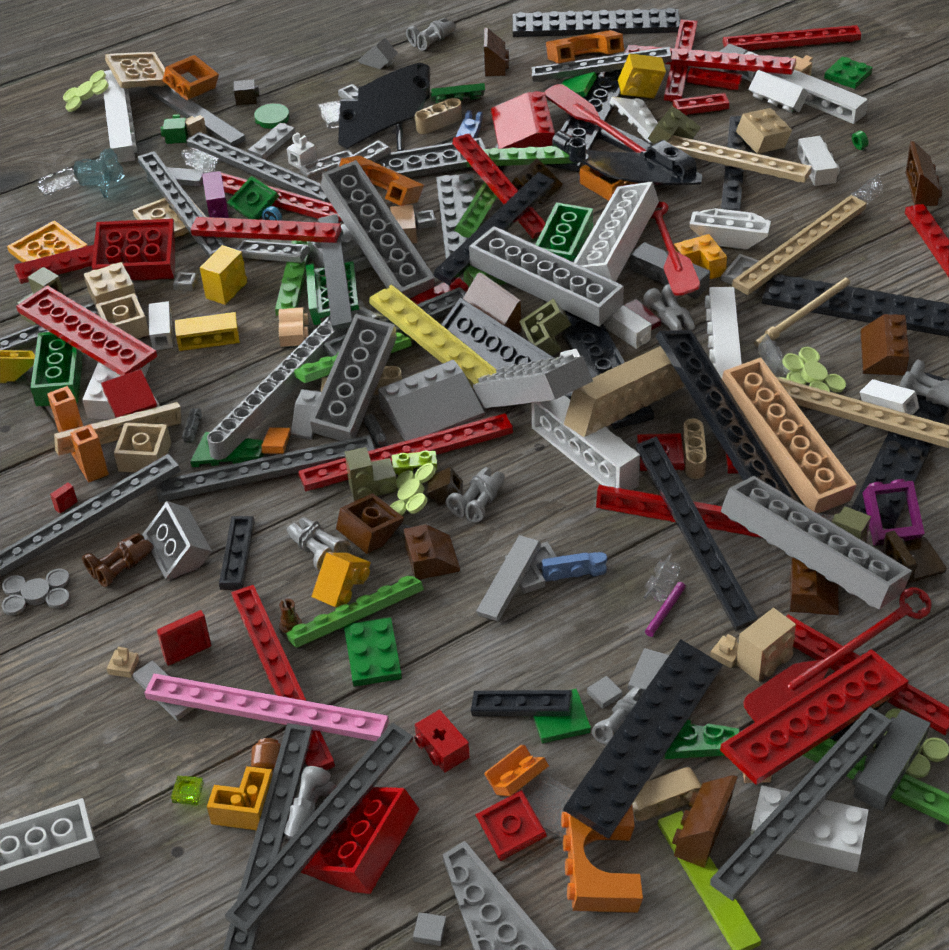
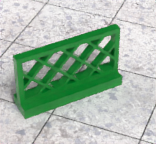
M354 261L345 263V268L347 270V280H350L347 283L348 290L351 291L349 292L350 302H352L351 311L359 310L355 265ZM314 264L306 265L309 312L313 325L321 324V318L330 316V308L325 309L329 306V299L324 298L328 295L327 288L323 287L327 284L326 277L321 276L325 274V268L315 269Z

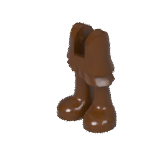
M136 533L118 542L117 547L105 557L98 559L92 553H87L82 556V561L89 574L94 579H98L100 585L107 587L126 567L130 571L132 566L135 567L139 561L150 554L154 546L149 540H145L142 534Z

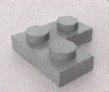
M548 542L541 543V547L519 584L523 594L545 587V579L539 569H542V560L557 557Z

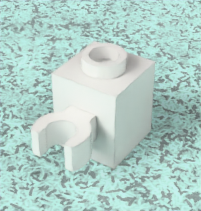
M298 132L292 136L294 144L287 148L288 162L300 169V166L317 160L316 148L314 144L307 141L306 136L300 138Z

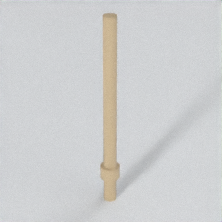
M844 278L776 327L772 326L766 330L763 336L754 341L755 346L760 348L767 342L774 341L780 336L781 332L850 285V280Z

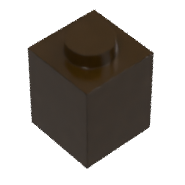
M254 79L234 81L236 106L257 104V97L260 96L259 86H255Z
M451 467L434 474L428 480L427 494L439 506L446 504V499L452 493L463 495V480Z

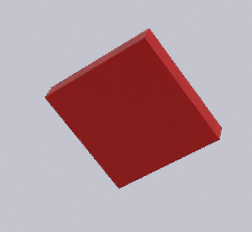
M141 369L101 382L102 390L115 418L157 407V402Z
M681 433L637 435V444L657 436L674 469L684 470ZM640 458V471H648Z
M202 610L156 630L167 666L212 646L205 615Z
M522 790L475 814L499 861L547 837L543 826Z

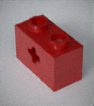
M440 709L415 723L416 735L414 740L420 749L424 748L427 751L433 765H438L444 773L470 758L469 742Z

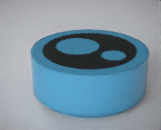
M269 206L262 213L264 220H282L280 211L273 206Z

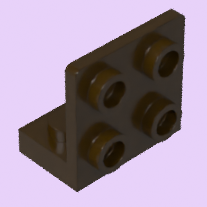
M537 158L518 174L511 183L516 189L520 190L538 172L554 180L553 187L537 201L539 204H543L563 183Z
M895 530L886 532L882 552L912 570L907 584L946 573L947 567L926 537L904 542L902 538H899Z

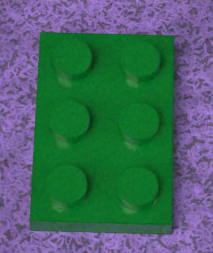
M485 83L432 88L431 102L435 101L438 104L451 98H457L460 101H463V98H470V100L481 99L480 96H483L485 92Z
M391 617L344 626L353 687L402 679Z

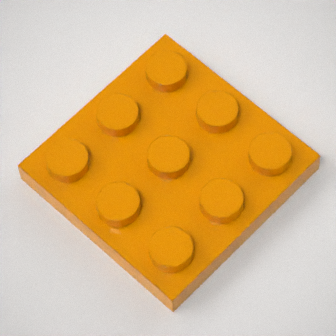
M54 220L8 245L7 248L9 253L18 260L26 262L86 247L87 244Z

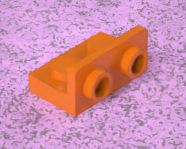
M520 745L485 772V776L496 795L511 796L549 767L544 757H533L525 745Z

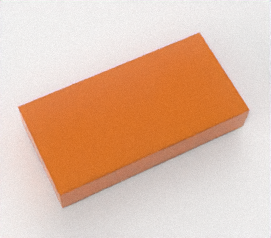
M269 427L262 444V453L283 454L291 436V429Z

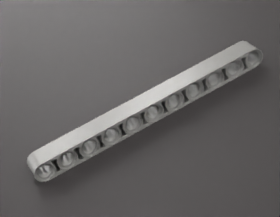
M331 315L323 321L208 434L207 440L210 456L217 460L226 458L302 382L295 378L294 370L300 368L305 363H315L320 358L327 357L328 354L324 350V343L347 334L346 328L333 331Z

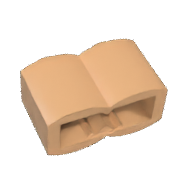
M303 307L279 309V340L281 347L299 346L309 336L308 327H305V325H309L308 313H304Z

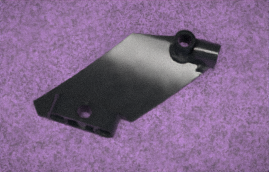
M419 62L400 68L358 89V98L340 99L338 144L347 150L382 130L415 118V113L423 109L425 100L429 99L431 95L430 66Z
M558 131L552 140L555 147L569 155L571 162H582L611 178L637 183L653 182V184L700 185L703 175L697 172V164L694 158L665 140H659L641 153L587 150L586 141L583 138H573L564 131Z

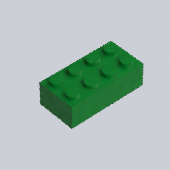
M556 202L535 245L574 263L593 228V208Z
M51 332L38 333L30 387L36 407L50 406L47 394L66 386L69 387L76 403H78L83 352Z

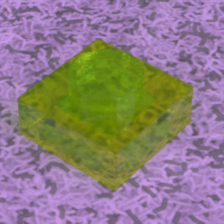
M177 775L171 795L172 803L198 805L204 785L203 778Z

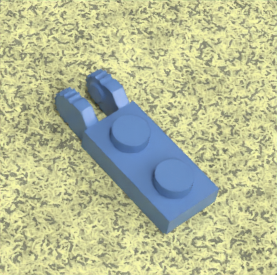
M467 110L465 119H463L456 137L469 133L475 139L481 128L483 113L477 112L476 120H473L472 111Z
M602 552L543 559L541 574L545 581L580 577L586 574L593 576L604 575L607 571L605 564L607 556Z

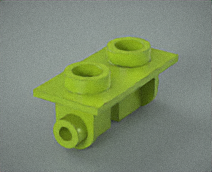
M436 451L392 455L395 475L398 474L399 476L408 470L413 472V468L417 467L418 470L421 466L431 463L437 470Z

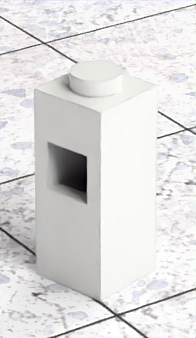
M169 301L149 304V335L152 348L155 350L173 348L172 314Z
M624 305L603 323L606 329L635 349L651 340V323Z
M872 379L860 391L862 401L910 415H913L919 409L914 390Z

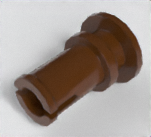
M289 598L285 599L286 606H284L283 600L279 603L282 614L279 629L283 634L291 631L294 626L303 624L296 613L295 602Z

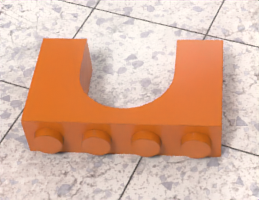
M609 30L546 42L547 56L551 61L564 63L575 61V55L603 52L613 54L624 52L623 34Z
M362 156L341 159L339 167L357 160L371 183L387 190L385 199L400 206L419 201L424 187L423 184Z
M66 386L48 393L58 432L79 428L70 432L75 452H71L88 483L109 475L99 437L91 424L83 425L75 397L69 387Z
M632 805L610 839H607L567 812H562L561 826L566 828V835L563 837V850L568 851V859L565 861V874L570 875V883L567 885V898L572 900L573 911L638 913L643 900L640 874L601 871L589 862L584 852V847L596 840L630 841L635 827Z

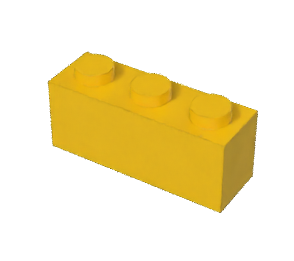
M236 312L175 320L179 351L240 343Z

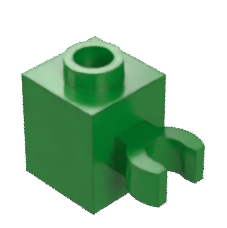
M173 114L172 119H164V125L161 126V136L165 137L166 144L187 143L186 118H180V114Z

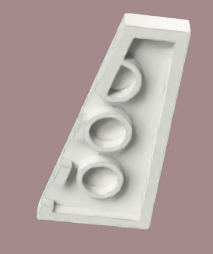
M612 97L610 104L619 108L618 112L621 115H626L629 118L628 122L638 127L637 131L649 143L654 144L647 138L658 123L645 102L638 98Z

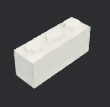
M760 70L757 71L748 89L756 99H767L769 104L776 107L778 104L782 105L784 110L791 113L793 110L800 112L809 94L803 87Z
M815 136L799 139L797 155L802 164L812 166L809 177L814 186L836 183L837 175L840 173L839 165L835 163L832 153L828 151L827 144L823 142L822 138Z

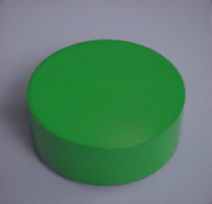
M859 130L852 134V143L857 149L862 150L868 147L869 141L863 131Z

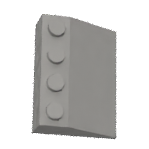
M454 359L378 389L380 408L405 441L454 428L485 415L469 381Z

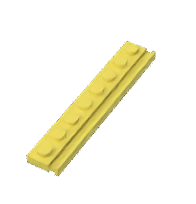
M390 285L387 290L383 289L370 297L369 303L441 363L454 359L464 372L472 388L474 384L479 382L478 378L487 374L497 373V369L393 285Z

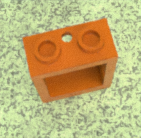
M193 55L166 66L162 81L184 99L189 100L214 89L219 74L197 56ZM189 72L198 80L190 83L181 75Z
M587 165L580 168V184L608 201L617 187L638 184L637 182L619 180L611 185L600 178L604 176L602 173Z

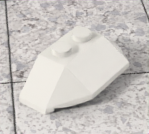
M714 208L693 212L690 228L699 237L710 234L718 246L748 249L768 237L771 221L765 220L755 213Z

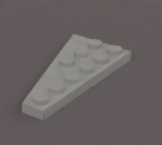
M466 841L443 854V861L474 950H556Z

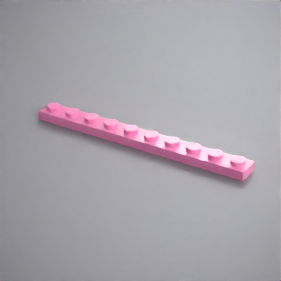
M153 674L144 693L146 699L284 725L290 723L310 726L313 730L371 741H377L385 732L389 723L388 716L160 674Z

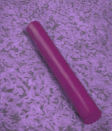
M678 582L646 628L645 634L652 637L685 590L686 585L684 583Z

